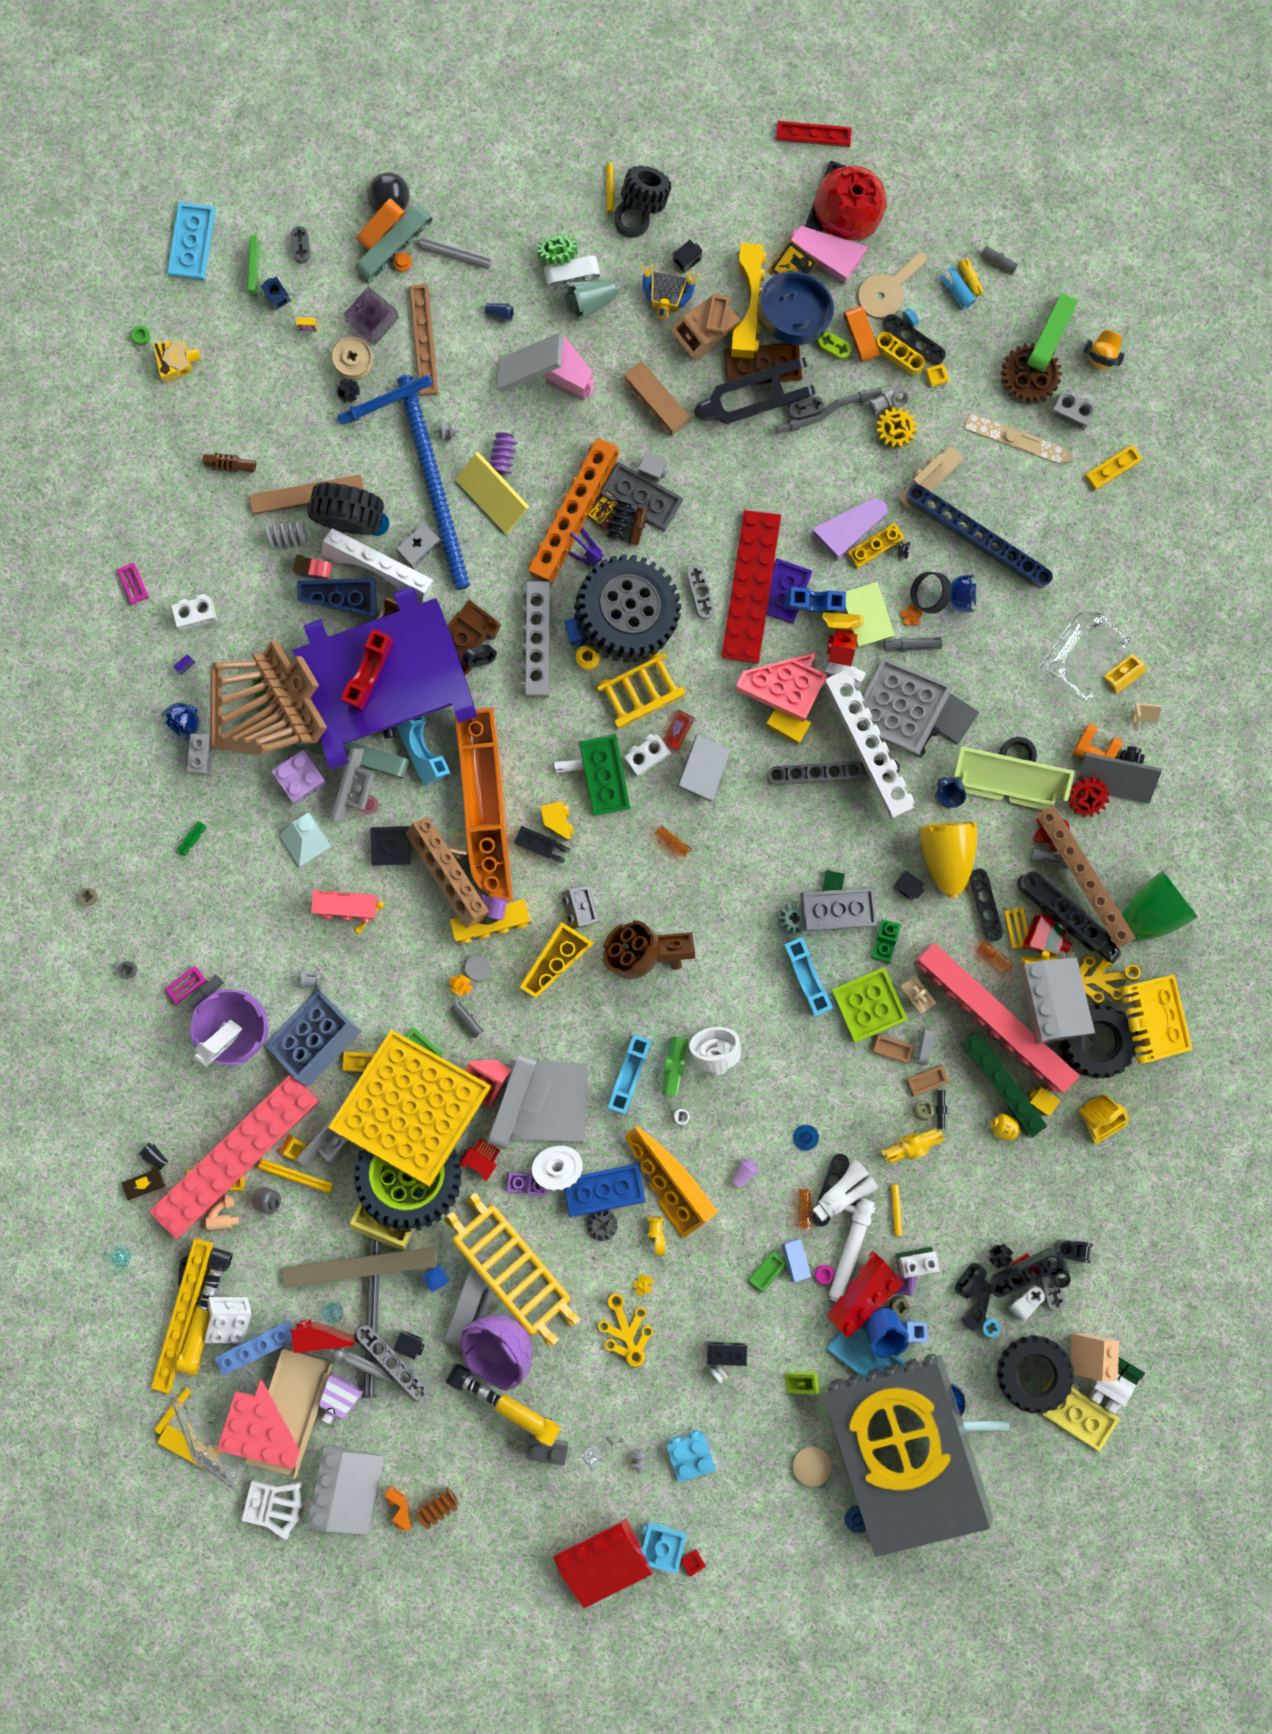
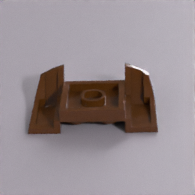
M470 600L461 611L456 613L448 624L465 675L472 671V668L463 661L464 653L470 648L481 646L488 636L494 640L501 626L498 620Z

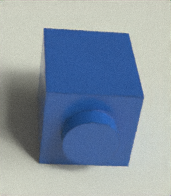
M441 1263L422 1275L431 1293L450 1281Z

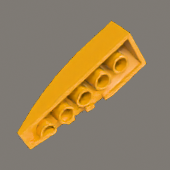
M638 1126L624 1135L635 1158H639L641 1162L640 1168L643 1174H647L651 1182L649 1184L651 1190L655 1191L659 1197L657 1202L660 1208L683 1238L718 1213L693 1177L654 1138Z

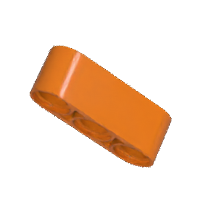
M390 198L358 234L356 240L369 252L394 227L405 212Z
M863 306L844 311L843 315L844 319L848 322L846 325L850 336L854 338L853 344L857 354H860L861 357L859 359L860 362L879 357V348Z

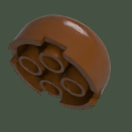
M633 920V922L625 925L620 924L610 932L604 942L603 963L620 978L629 980L641 978L648 974L657 964V955L660 952L659 939L655 932L641 921ZM626 943L628 947L624 948L622 944Z

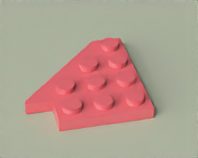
M812 653L743 671L735 690L804 722L828 674L811 667L816 657V654Z
M259 1379L255 1395L235 1391L219 1439L217 1451L294 1470L300 1451L263 1380Z

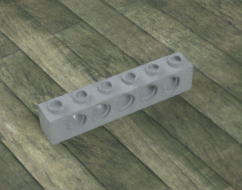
M527 581V587H523V599H527V606H523V617H526V625H523V636H526V643H523V655H526V662L522 663V673L526 674V681H522V692H526V697L549 698L550 582ZM538 598L542 603L539 606H533L531 604L532 601ZM534 617L542 619L539 625L531 623ZM534 636L542 638L538 644L532 643L531 639ZM535 654L541 656V660L537 663L531 661V657ZM534 673L541 675V679L537 682L531 680V676Z

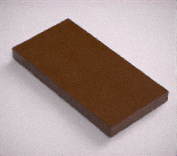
M787 343L758 346V352H754L753 358L731 357V348L724 349L727 382L799 359V345ZM797 369L790 374L779 377L780 382L802 381V369ZM767 379L756 384H767L773 382L772 379Z

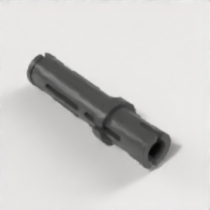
M941 637L884 639L885 652L942 649Z

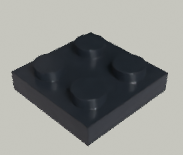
M409 826L370 827L372 866L411 865L410 840L406 836V832L410 828Z

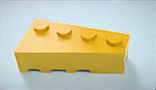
M560 922L518 987L537 998L594 943Z

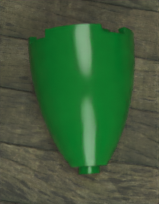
M1163 870L1150 879L1135 894L1122 913L1123 918L1136 937L1130 942L1145 941L1164 936L1187 925L1198 917Z

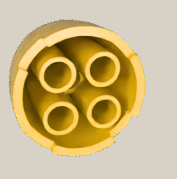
M946 822L925 824L924 827L919 826L922 853L931 877L942 894H947V898L959 897L958 894L963 892L969 881L975 862L978 839L977 822Z

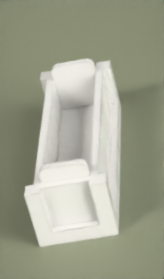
M231 1019L228 1023L223 1022L219 1030L205 1043L198 1044L195 1049L197 1054L194 1058L207 1067L235 1042L243 1028Z

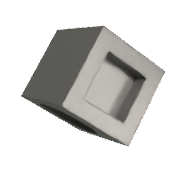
M646 452L638 473L660 482L661 477H666L669 468L666 467V460Z

